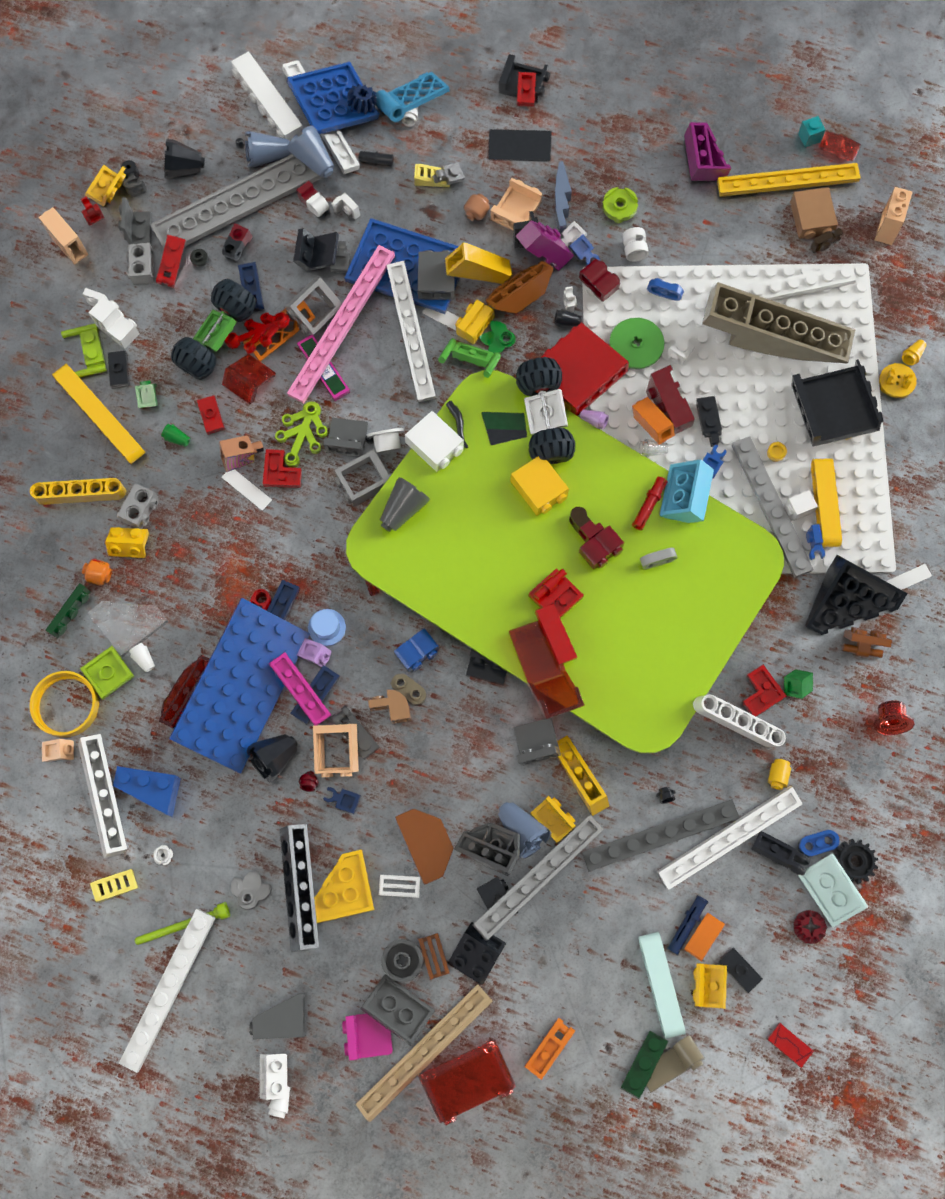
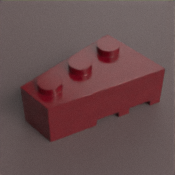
M669 365L651 373L646 393L648 398L653 400L655 405L674 424V434H677L692 427L695 418L686 398H682L677 389L680 387L678 381L674 382L671 375L673 368Z

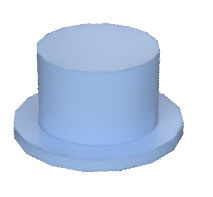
M332 609L319 610L313 614L308 624V632L312 640L324 646H332L341 641L346 631L344 618L340 613Z

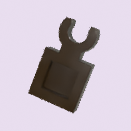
M840 228L824 233L814 238L810 248L813 253L824 251L830 247V243L841 240L840 236L844 233Z

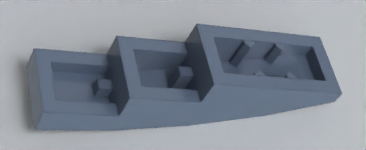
M563 161L559 162L554 202L556 224L560 234L567 228L565 218L569 216L568 201H571L572 193Z

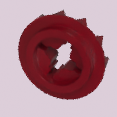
M806 910L796 916L793 924L794 932L802 942L814 944L820 942L826 936L827 926L825 918L819 912ZM810 918L812 925L818 926V928L812 930V933H810L809 929L802 928V926L809 924Z

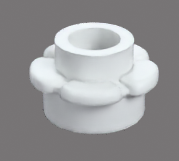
M161 845L154 850V861L158 865L169 864L173 857V851L168 846Z

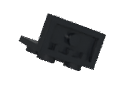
M304 228L298 229L293 262L305 271L334 266L339 233L333 232L313 236Z
M471 922L449 959L448 964L483 985L507 943L494 935L486 941L473 926L474 923Z

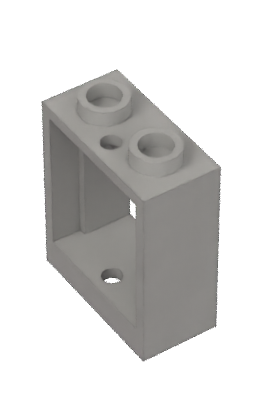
M318 277L314 278L284 308L287 310V315L299 324L298 327L304 334L314 335L337 313L342 303L322 278ZM315 289L331 309L312 326L297 309V306Z
M374 449L334 470L336 484L339 488L343 487L345 491L343 495L348 503L351 502L354 507L377 495L390 477ZM371 462L381 480L353 494L343 476Z

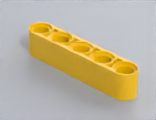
M832 458L812 459L813 494L818 506L815 510L816 522L820 525L822 547H841L842 533L834 462Z
M117 478L38 482L31 486L30 494L39 504H63L120 500L126 495V488ZM119 487L117 491L112 492L113 488ZM96 488H100L98 492L94 493ZM78 489H81L80 493L75 494ZM63 490L60 495H57L58 491ZM41 491H44L43 495L38 496Z

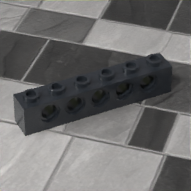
M307 824L288 825L279 829L290 948L291 952L319 948Z

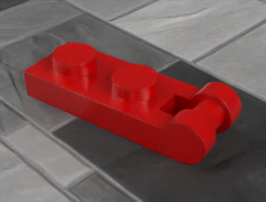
M167 235L156 277L157 284L164 283L168 287L174 288L186 242L185 239ZM165 272L171 273L170 278L164 276Z

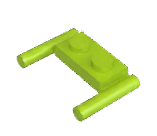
M95 323L61 331L63 339L80 335L87 369L75 371L79 378L107 371L99 329Z

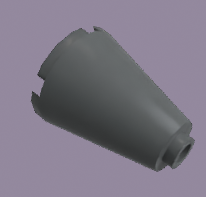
M399 477L380 518L381 526L389 532L391 530L396 531L428 503L429 497L422 491L417 490L414 485Z

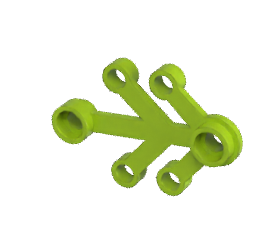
M307 402L303 406L302 411L293 415L285 414L282 417V422L286 427H290L293 425V422L304 418L302 424L285 432L279 430L275 433V438L279 443H284L288 438L297 435L291 452L287 453L284 457L287 467L296 468L300 464L298 453L305 436L310 444V451L313 454L321 452V445L315 440L309 427L313 420L317 435L320 438L328 435L326 426L322 424L319 418L321 414L320 405L316 402ZM310 408L315 409L313 412L308 411ZM290 418L291 421L285 422V419ZM321 429L325 430L323 434L319 433ZM279 435H284L282 439L278 438ZM313 446L319 447L317 450L312 449ZM291 456L295 457L292 461L288 460Z

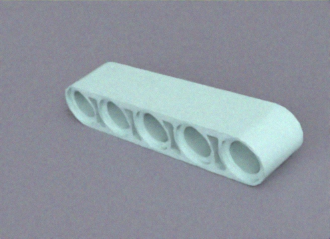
M659 932L638 936L663 1036L665 1039L684 1035L686 1034L660 934Z

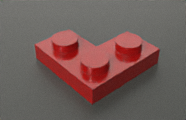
M266 449L263 473L264 487L301 488L302 469L284 467V450Z
M764 664L746 676L757 692L744 700L742 704L755 717L787 697Z

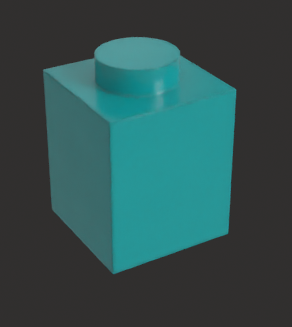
M819 116L802 121L798 135L806 148L821 143L826 129Z

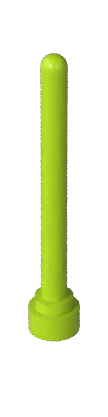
M226 902L217 904L214 910L207 912V914L216 919L224 920L230 917L229 907ZM191 918L138 936L134 942L136 945H140L186 929Z

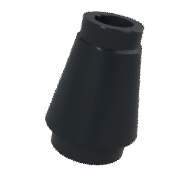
M564 309L557 310L554 324L558 325V327H575L581 323L582 316Z

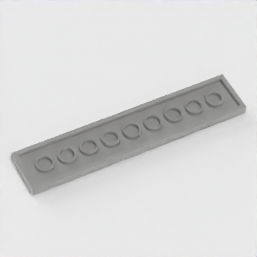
M291 154L150 225L163 249L167 235L185 239V246L297 191L308 180L313 183L323 177L317 175Z

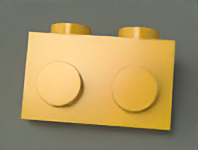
M111 527L105 541L108 556L145 558V545L149 536L148 529Z
M547 796L530 814L551 831V838L557 844L575 828V819L568 812L565 814L560 809L562 805L555 797L551 799L550 796Z
M697 963L693 973L694 980H696V989L693 991L695 1006L726 1009L727 966Z

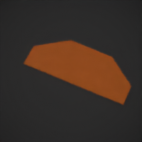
M414 808L396 816V821L424 885L443 877L454 848L442 820Z

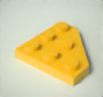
M362 849L342 854L314 897L317 924L375 910Z

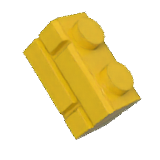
M476 300L474 304L470 303L466 309L465 316L463 318L460 317L455 324L456 334L466 339L469 343L475 344L479 336L482 335L494 319V309L479 300Z

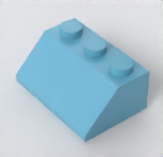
M701 459L670 464L667 477L668 483L665 487L660 516L686 523L704 521L714 469Z

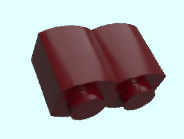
M595 258L580 271L579 278L585 286L591 289L598 299L604 302L619 289L620 279L615 273L612 274L607 270V265L603 261Z
M609 525L582 545L579 553L593 570L597 567L602 568L608 563V558L612 556L617 557L622 553L624 541Z

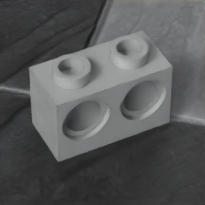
M129 244V251L126 252V259L129 263V267L126 268L127 277L131 279L133 285L155 283L154 250L151 244Z
M134 484L117 517L130 526L142 529L143 526L148 524L152 510H155L158 506L159 498L155 492ZM148 497L145 502H141L142 498ZM139 513L136 518L132 519L133 514Z

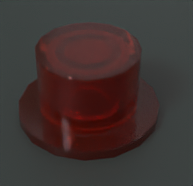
M894 700L883 702L878 706L879 718L873 723L874 729L877 732L886 735L908 732L915 725L914 718L907 715L905 703Z

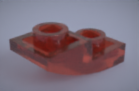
M826 131L819 148L823 151L836 153L837 158L854 161L861 148V144L845 136Z

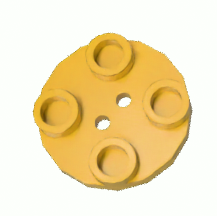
M893 363L886 366L879 376L880 391L893 398H906L916 387L917 378L914 371L901 363Z

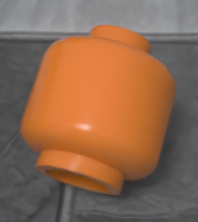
M92 559L89 563L84 564L82 574H85L86 582L102 586L110 581L112 569H110L109 563Z

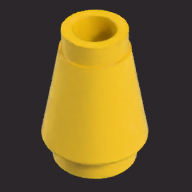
M919 339L903 351L902 361L909 366L917 364L927 346L926 342Z

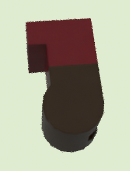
M575 507L571 510L569 522L585 542L595 537L604 529L600 522L595 525L587 516V511L583 507Z

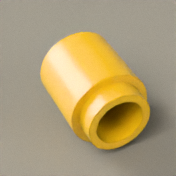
M775 759L774 763L771 764L767 781L771 784V788L782 790L788 786L791 773L790 762L783 759Z

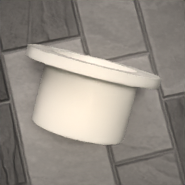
M395 428L367 434V438L373 437L376 453L401 449L399 433L403 432L404 429Z

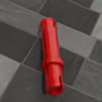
M658 476L651 490H648L647 497L632 523L635 529L643 530L668 483L665 478Z

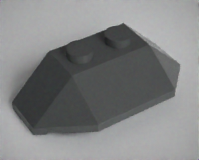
M488 823L471 831H464L454 850L483 866L509 876L519 857L520 835L496 824Z

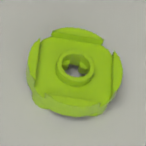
M615 187L605 194L602 209L608 218L620 224L631 219L636 214L638 198L629 188L619 189V187ZM617 202H623V207H618Z

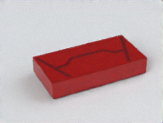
M781 1023L777 1024L767 1038L770 1043L800 1068L803 1067L814 1052Z

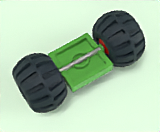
M231 279L219 281L211 293V302L221 313L212 310L193 339L190 337L180 339L171 351L172 362L198 380L207 378L216 366V357L209 349L217 352L228 334L232 332L235 324L248 319L255 309V297L247 289Z

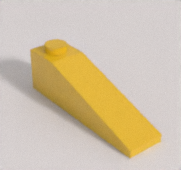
M568 735L558 740L561 756L557 758L591 815L593 816L609 807L606 793Z

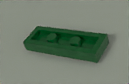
M79 583L46 628V631L57 639L60 635L64 634L68 623L77 616L78 609L88 601L91 591Z
M649 1031L620 1089L640 1100L668 1044L666 1039Z

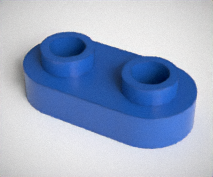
M660 278L651 279L647 286V290L650 293L674 301L681 300L684 293L679 284H671Z
M825 830L803 837L799 841L798 847L801 853L811 857L836 849L840 839L835 831ZM825 837L830 838V844L825 843ZM806 843L811 844V850L806 849Z

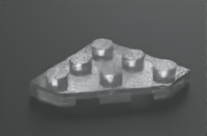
M102 601L87 612L122 657L128 654L131 648L145 641L169 622L156 605L147 606L134 603Z

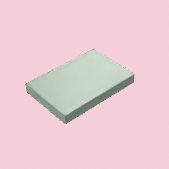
M833 853L806 868L804 875H798L832 928L868 908V905Z

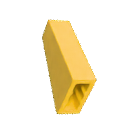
M463 242L445 258L447 276L503 284L512 277L509 259Z

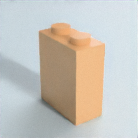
M53 207L38 217L49 236L74 265L89 255L78 235Z

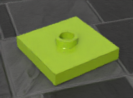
M110 646L80 668L102 700L135 677L113 646Z

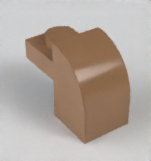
M387 690L388 698L375 696L372 698L373 700H368L371 712L389 709L392 724L411 721L408 702L398 691Z

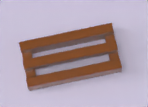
M436 933L418 939L430 980L450 974L439 934ZM432 939L436 940L445 971H440ZM426 941L428 942L432 959L437 972L436 974H433L427 951L424 945V942Z

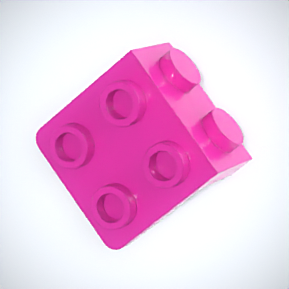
M367 1014L345 1016L346 1021H342L343 1034H347L348 1043H344L345 1056H349V1061L358 1060L359 1058L390 1055L393 1052L392 1036L388 1029Z

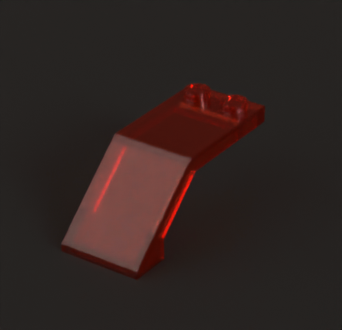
M539 621L510 630L509 635L528 687L544 717L549 719L585 706L578 686L575 687L564 665L558 666Z

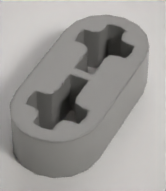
M667 548L641 557L640 562L643 569H650L676 560L677 554L674 548Z

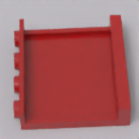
M582 322L577 327H573L564 338H560L555 346L547 349L542 356L553 358L560 365L562 382L559 389L562 390L563 401L571 407V412L577 416L628 372L629 361Z

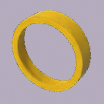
M58 671L46 676L36 685L30 698V714L35 724L44 732L60 738L73 737L87 730L94 722L99 709V697L93 686L86 678L72 671ZM65 679L80 681L88 687L92 694V708L89 716L79 727L72 731L58 732L52 730L44 723L40 714V702L43 694L52 684Z

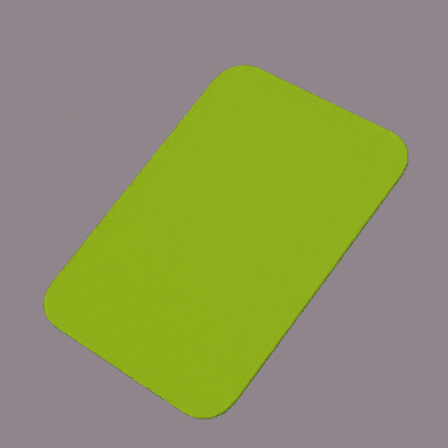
M485 370L469 375L457 386L436 414L457 433L456 420L449 412L446 403L452 401L459 408L464 421L463 434L468 448L464 447L463 452L458 457L454 456L450 460L449 465L444 469L441 468L438 472L426 463L412 448L353 525L346 539V555L352 569L378 589L625 748L638 753H657L669 748L681 736L696 711L693 707L695 698L707 695L780 579L784 568L782 548L777 539L765 528L710 495L704 521L686 523L661 517L660 511L665 488L661 494L660 501H657L643 530L635 529L632 523L647 497L648 490H651L658 476L667 480L669 471L602 430L595 428L567 409H565L568 427L564 428L572 434L575 440V452L569 461L550 465L569 488L568 496L564 502L554 504L547 513H541L536 516L510 482L511 473L532 461L529 454V441L532 435L530 434L524 398L531 396L524 395L518 388L516 379L503 372L493 370L489 378L484 377L483 373ZM481 412L524 413L527 437L491 445ZM400 477L414 485L420 492L422 491L430 500L400 528L389 532L381 526L380 518L396 480ZM575 507H583L587 511V516L595 525L600 522L604 529L610 525L624 541L622 553L617 557L612 556L608 558V563L602 568L597 567L593 570L579 553L580 547L586 542L569 522L571 510ZM667 548L675 549L677 554L676 560L650 569H643L640 562L641 557ZM556 568L558 570L564 569L567 573L565 577L584 594V597L560 618L576 652L577 659L559 666L535 614V611L541 608L528 596Z

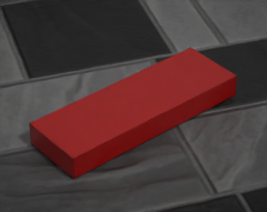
M554 604L536 610V617L558 666L577 659L576 652Z

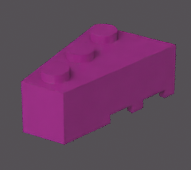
M690 122L684 138L691 181H717L718 177L728 176L731 167L725 162L723 158L724 153L722 150H719L716 144L717 140L708 123Z
M530 221L516 235L526 250L538 258L541 256L545 257V262L548 264L552 262L558 271L574 256L561 240L559 231L555 228L551 229L548 225L544 226L540 222Z

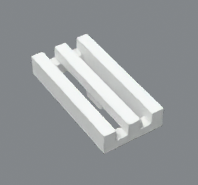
M380 875L379 896L419 898L421 877ZM384 879L416 881V885L384 883ZM383 888L415 889V893L383 891Z

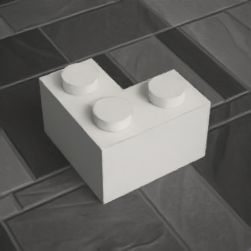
M102 297L88 313L100 331L126 349L139 335L136 328L137 324L130 318L128 320L124 318L123 313L118 310L119 306L113 300L108 301Z

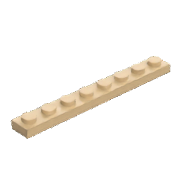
M476 985L355 1104L367 1121L371 1122L493 1002L479 985Z

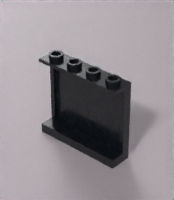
M859 359L855 361L854 367L801 379L800 373L792 375L791 386L812 447L880 431L883 415L881 411L878 412L877 399L875 396H872L871 383L866 380V370L864 366H861Z

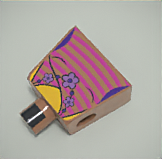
M249 436L219 441L220 457L226 472L253 463L254 454L264 451L261 440L251 443Z

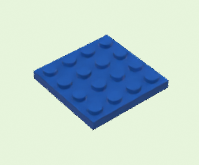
M351 62L287 77V83L310 126H314L319 135L379 119L376 107L373 108L372 112H367L365 115L363 112L358 114L357 110L352 111V108L348 106L347 95L349 90H351L352 86L357 87L358 83L363 86Z

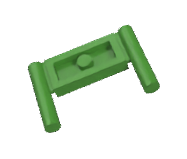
M451 338L439 356L438 361L444 363L449 354L452 353V357L460 361L485 367L483 375L489 378L500 360L501 354L498 352L494 354L487 350L457 342L454 338Z

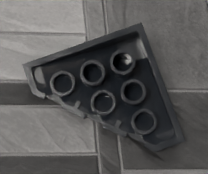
M836 555L826 572L805 626L820 635L829 633L828 629L837 626L839 629L854 625L853 621L863 618L866 621L878 617L879 612L889 610V612L896 611L908 593L845 558Z

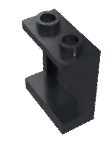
M509 54L499 80V93L517 98L519 72L536 73L534 102L538 103L540 97L544 96L545 82L548 83L550 78L548 65L545 64L543 69L516 63L515 55Z

